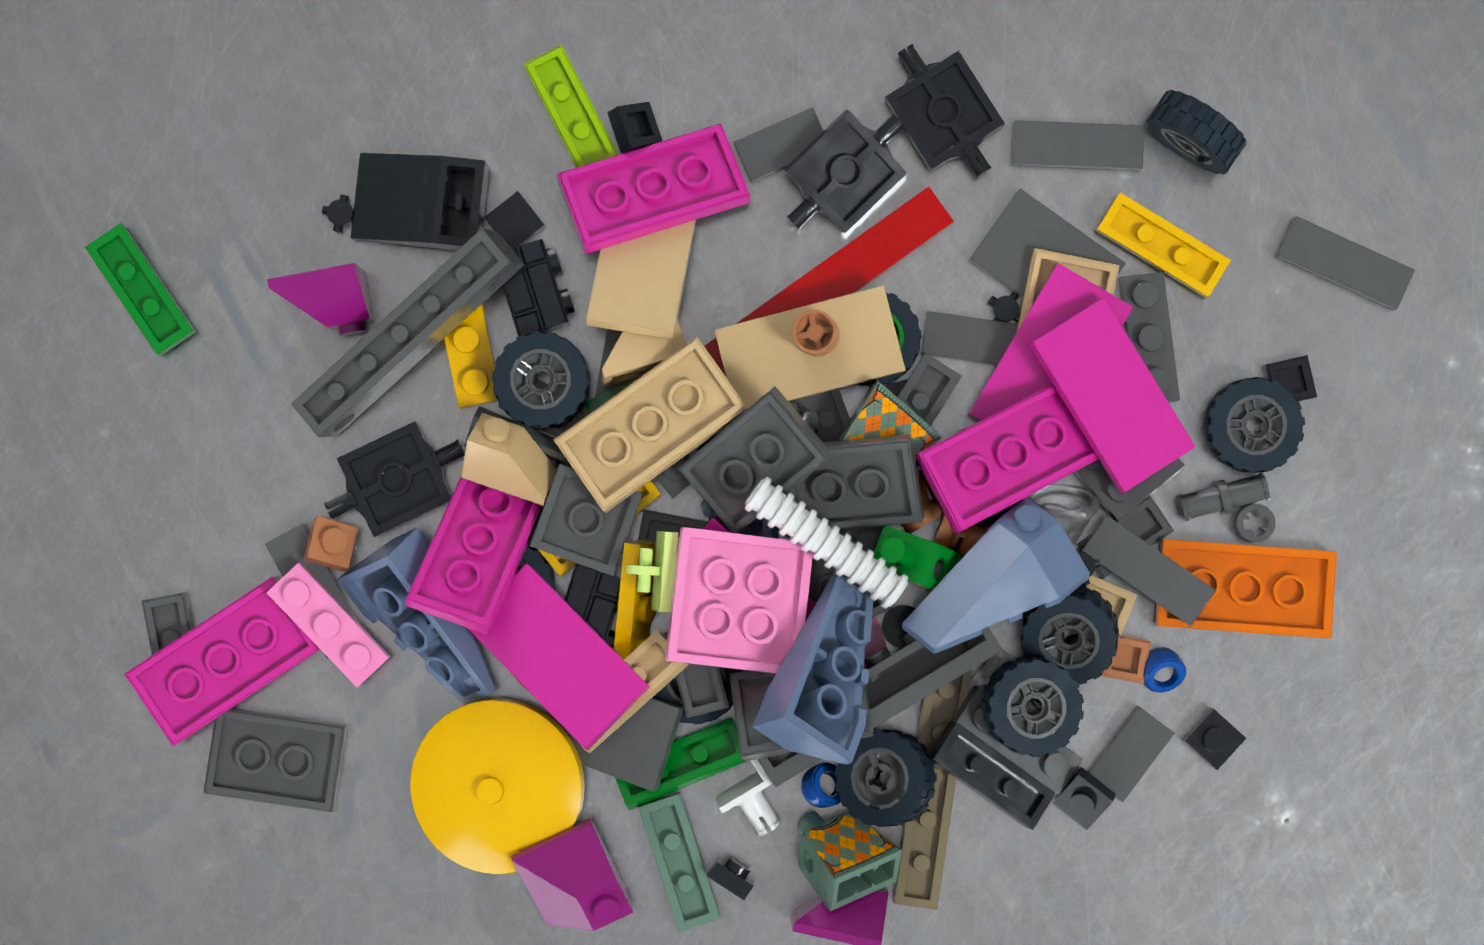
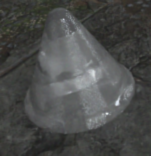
M1052 484L1027 497L1060 522L1073 545L1076 544L1092 516L1098 512L1100 507L1099 499L1094 493L1083 487L1070 484Z

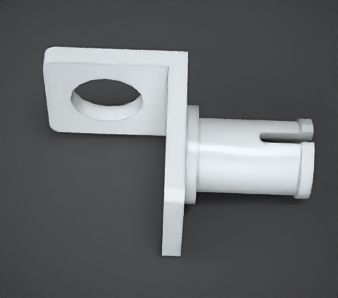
M755 759L751 760L757 772L716 797V801L721 813L735 806H740L754 828L755 834L763 836L768 832L761 816H763L771 831L780 824L781 820L776 816L761 792L773 783L759 760Z

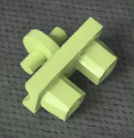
M656 531L654 566H652L653 549L640 548L639 565L626 564L627 574H638L637 592L650 593L651 575H653L651 610L671 612L679 544L678 532Z

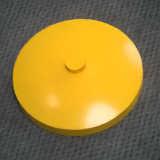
M488 698L465 704L441 718L429 730L422 740L413 761L410 790L417 820L428 839L441 853L455 863L474 871L490 874H508L518 872L512 862V855L576 825L583 806L585 783L578 752L568 734L553 718L542 710L521 701L505 698Z

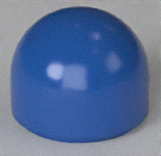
M1165 647L1150 650L1144 668V682L1147 688L1154 692L1163 693L1178 687L1186 676V667L1180 656L1172 649ZM1174 667L1173 674L1169 680L1161 682L1154 679L1155 674L1160 669Z
M822 763L810 768L804 774L801 781V791L809 804L818 808H827L840 803L839 799L841 797L836 788H834L830 796H827L820 787V777L822 774L829 775L837 783L835 765Z

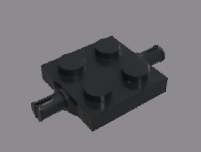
M914 44L907 46L906 50L905 48L901 50L898 56H900L911 75L903 86L885 96V101L893 114L906 126L903 128L930 172L945 162L961 158L962 156L967 161L976 178L989 171L992 167L988 164L978 146L985 137L1003 127L1005 123L959 50L941 62L925 65Z
M846 109L784 169L800 187L805 198L786 217L800 230L818 212L829 217L843 233H846L907 174L893 158L887 145L897 133L906 127L903 122L899 121L900 119L892 113L876 131H873L863 126L849 110Z
M414 421L336 458L346 478L347 493L324 502L325 508L330 510L343 503L342 506L328 512L331 519L355 508L365 518L373 537H377L449 503L452 495L444 480L443 466L465 456L464 449L461 448L447 455V453L462 447L457 439L435 450L426 442L418 423Z

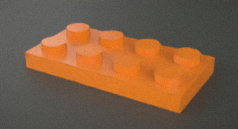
M1161 539V553L1216 591L1192 626H1189L1156 603L1155 626L1332 638L1337 552Z

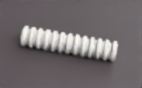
M769 477L760 480L745 502L746 506L744 509L750 512L752 509L756 511V518L759 520L763 517L767 519V525L770 528L777 526L780 529V535L788 534L791 536V543H801L803 545L801 549L804 552L812 551L814 553L813 558L817 561L822 558L825 561L824 566L828 569L832 566L836 568L835 573L839 577L843 574L846 575L849 584L857 583L859 585L858 590L862 593L867 590L871 593L870 599L882 601L881 606L884 609L891 607L897 601L908 584L907 575L902 574L899 576L896 574L897 568L894 566L886 567V561L883 558L876 560L873 557V551L870 549L867 552L862 550L863 544L859 541L855 544L851 542V536L848 533L844 536L841 535L838 526L835 525L831 528L827 525L828 519L825 517L821 520L817 518V511L814 509L810 512L806 510V504L803 501L796 503L793 500V494L789 493L786 496L782 493L783 487L780 485L774 487L770 484L772 480Z

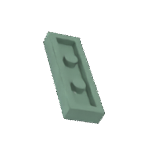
M680 792L639 806L638 809L679 932L721 919Z

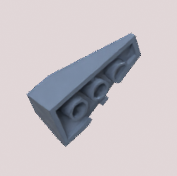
M1026 497L987 530L902 623V629L935 654L982 635L983 629L1004 620L1012 623L1022 619L1023 612L1041 605L1049 608L1059 604L1090 578V572L1060 522Z
M417 527L390 540L342 574L337 581L368 620L374 624L379 619L397 635L393 642L403 651L407 647L414 650L425 660L426 671L465 705L491 695L496 689L474 635L467 627L406 606L405 599L431 544Z
M835 569L770 683L753 728L785 750L847 765L852 763L866 726L867 710L862 709L863 686L867 685L869 681V670L864 669L865 644L871 641L873 600L869 597L871 593L867 590L864 593L860 592L857 583L849 584L847 582L848 577L844 574L839 577L835 573L837 570Z

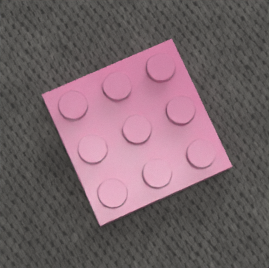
M681 527L665 661L776 674L805 624L813 552L810 550L804 552L801 549L803 546L801 543L793 544L790 540Z

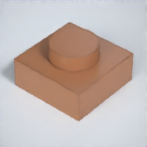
M316 516L312 522L303 560L345 572L349 569L358 527Z

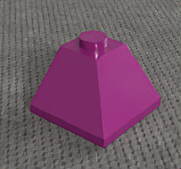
M355 263L267 279L269 289L331 330L339 329L340 336L366 331L364 324L375 322L366 271Z
M591 819L511 856L513 864L547 925L595 931L633 913L625 884Z
M884 887L831 912L826 908L819 896H816L793 911L791 917L792 931L852 945H881L889 892Z

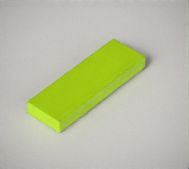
M562 44L523 64L576 168L618 155Z

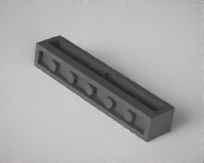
M482 228L297 397L291 405L317 437H337L525 264L497 231Z
M984 628L982 635L977 636L975 643L969 647L955 645L935 654L907 633L901 637L905 643L902 647L892 653L885 647L866 658L864 662L867 668L865 669L869 670V681L866 689L873 728L1003 651L990 628ZM790 752L781 760H775L770 757L758 760L776 788L822 759Z

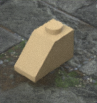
M678 319L674 339L623 331L602 368L604 389L631 381L646 374L685 346L686 343Z
M482 413L467 439L461 478L544 505L557 469L523 426Z

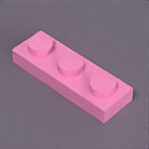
M301 562L297 563L267 592L275 603L357 688L391 657Z

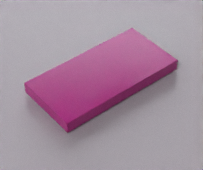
M721 123L557 173L558 184L585 254L750 203V193Z
M1057 263L969 414L982 421L1053 384L1029 345L1035 339L1105 297L1122 326L1131 313L1133 306Z
M1105 297L1029 343L1120 494L1127 492L1196 447Z
M1053 384L915 455L955 534L1099 459Z
M460 477L405 599L406 606L489 635L545 503L540 505Z
M528 563L514 576L490 634L487 635L468 628L586 750H589L650 688L637 672Z
M273 576L124 674L173 747L320 650L267 594L277 583Z

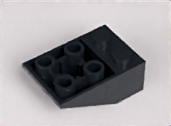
M360 153L350 238L458 251L483 228L490 167L485 160L449 156Z

